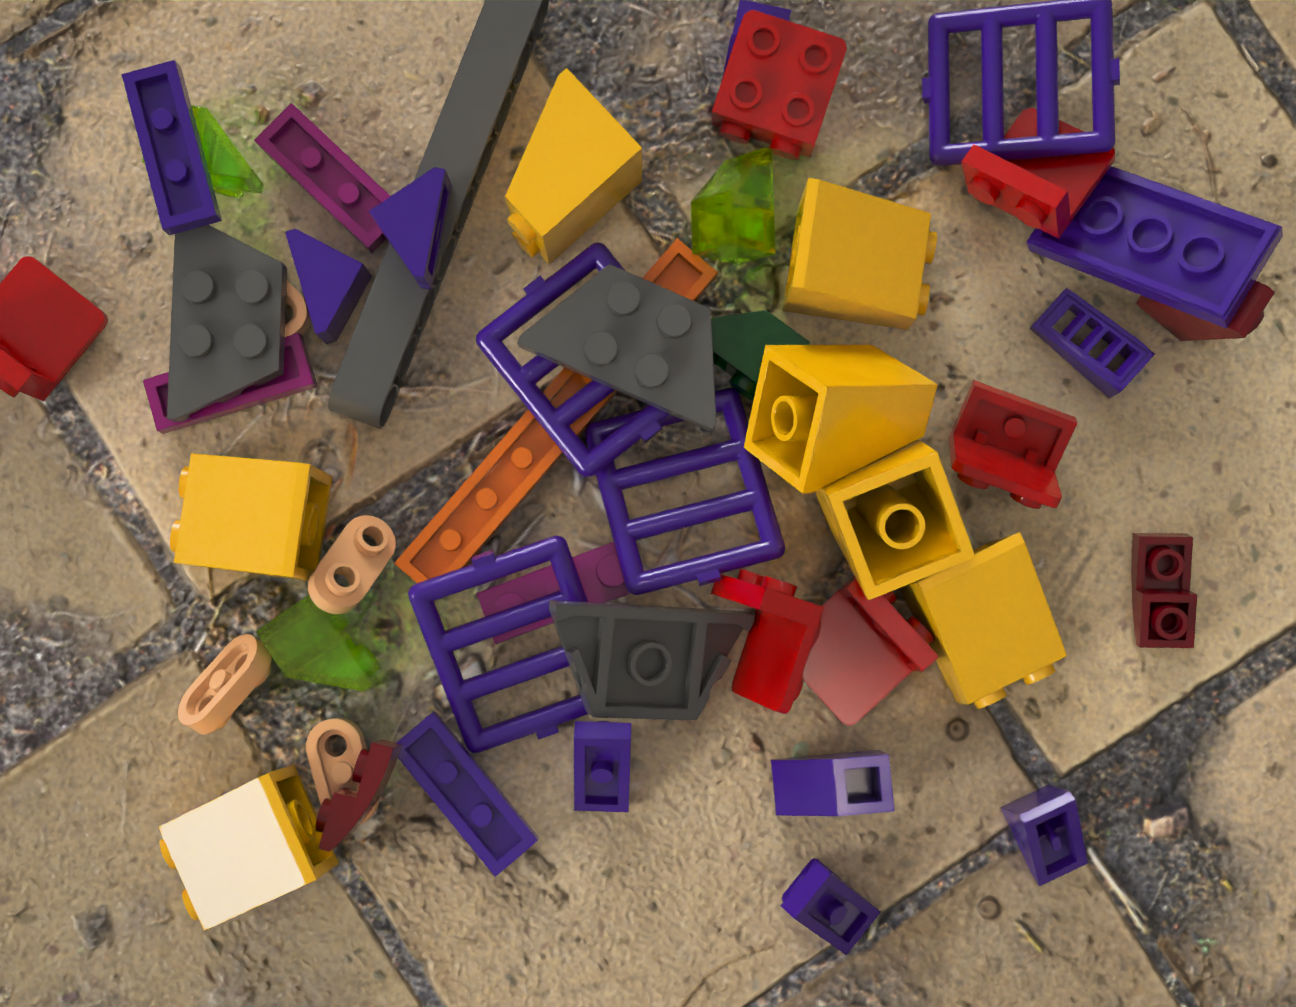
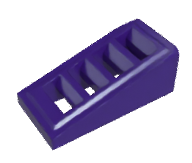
M1065 288L1029 328L1108 398L1119 394L1155 355L1139 339L1068 288ZM1069 309L1076 317L1059 333L1052 327ZM1086 324L1092 331L1077 346L1070 340ZM1102 338L1109 345L1095 359L1088 353ZM1119 353L1126 360L1115 372H1112L1106 366Z

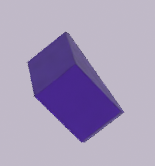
M437 167L432 168L369 210L374 221L420 288L432 290L452 188L446 170Z
M297 229L286 231L285 234L315 334L326 345L337 342L372 275L363 263Z
M1047 785L1000 807L1038 886L1088 864L1077 804L1070 791Z

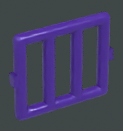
M1050 0L933 14L928 20V77L922 78V99L924 104L929 103V159L932 164L936 166L960 165L973 144L1005 160L1110 151L1116 142L1114 86L1120 85L1119 58L1114 59L1112 1ZM1090 19L1093 131L1059 134L1057 22ZM1035 24L1037 136L1004 139L1002 28ZM981 30L983 141L950 144L949 34Z
M599 242L591 244L546 280L541 275L523 288L526 296L485 326L476 335L478 347L579 474L587 478L597 474L640 439L644 443L649 441L662 430L660 423L671 414L648 405L589 451L571 429L570 425L615 391V389L592 380L559 407L555 408L536 383L559 365L536 355L521 366L502 341L593 270L597 269L600 272L609 264L625 270L609 249Z
M734 388L715 391L716 413L723 411L731 440L616 469L613 460L596 474L627 591L632 595H641L698 580L699 586L718 582L721 580V573L775 560L782 557L785 553V543L760 460L744 448L749 423L741 396ZM641 410L590 423L585 429L589 451ZM670 415L660 425L663 427L685 420ZM733 461L738 462L746 490L630 520L622 490ZM752 511L760 541L644 571L636 543L637 540Z
M558 535L497 556H495L493 550L473 556V564L411 586L408 591V598L468 751L480 753L536 733L539 740L559 733L558 725L588 715L579 694L482 728L472 700L569 667L562 646L465 680L453 652L552 617L549 611V600L588 602L567 541L563 537ZM548 561L551 562L560 591L448 630L444 629L434 601Z

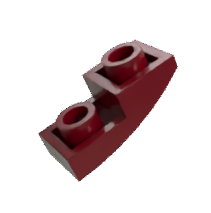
M1132 533V608L1136 645L1139 648H1194L1197 594L1190 591L1193 537L1186 533Z
M379 739L371 743L370 750L362 749L360 751L352 778L353 782L360 783L358 791L344 787L334 792L332 799L325 798L321 804L315 825V831L322 833L318 849L328 852L333 850L346 840L364 821L379 800L390 779L402 744Z

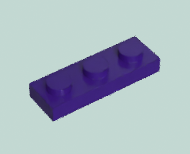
M172 60L121 74L162 230L168 235H173L222 221L184 76L179 64Z
M432 712L396 742L402 744L398 759L495 877L539 840L538 835L436 712Z

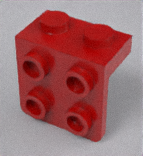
M756 10L746 12L742 18L712 109V125L720 128L718 134L726 139L742 144H748L750 138L770 144L769 151L786 159L799 160L800 154L811 157L847 50L845 41L842 38Z
M1027 108L1023 110L1005 134L1004 139L1037 136V109ZM1059 120V134L1084 132ZM973 144L961 162L968 193L985 204L993 205L1017 217L1024 224L1040 229L1059 239L1113 164L1115 149L1113 147L1110 151L1103 153L1005 160Z
M31 256L21 258L0 283V389L14 398L19 392H22L44 402L106 327L108 318L102 310Z
M973 380L949 435L951 468L958 473L957 477L962 482L972 487L988 489L991 485L1010 492V497L1016 502L1033 509H1040L1042 504L1057 508L1062 499V494L1055 471L1076 428V418Z
M743 569L739 570L737 579L720 574L721 580L714 582L710 594L756 609L754 624L748 632L732 681V691L768 709L787 714L802 690V674L810 649L814 646L820 634V618L824 607L794 597L797 586L778 579L762 576Z
M855 576L850 578L821 605L824 609L820 618V634L818 640L810 649L802 674L803 681L841 723L849 726L861 720L912 671L923 672L939 657L929 646L935 639L927 628L913 616L906 621L891 605L897 600L892 591L868 600Z

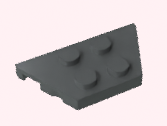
M210 225L175 234L167 419L172 422H183L191 418L190 414L215 402H226L240 395L245 388L251 385H262L284 374L287 267L282 262Z
M607 265L522 333L518 339V347L709 432H712L716 424L711 308L616 266Z
M549 600V611L585 710L594 718L697 720L710 698V690L713 684L722 678L732 661L727 658V655L742 630L744 629L749 632L755 615L752 613L736 610Z

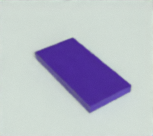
M1110 166L1059 239L1035 228L1026 243L1029 251L1227 329L1283 237L1282 226Z

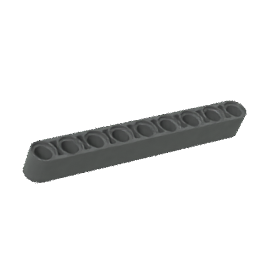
M485 0L414 178L416 180L432 168L437 167L446 170L452 184L432 290L420 288L389 243L334 380L328 400L329 411L378 429H382L387 422L542 29L549 0Z

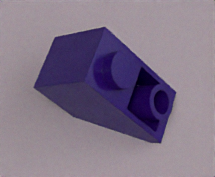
M881 750L770 759L776 816L838 817L895 811L889 754Z

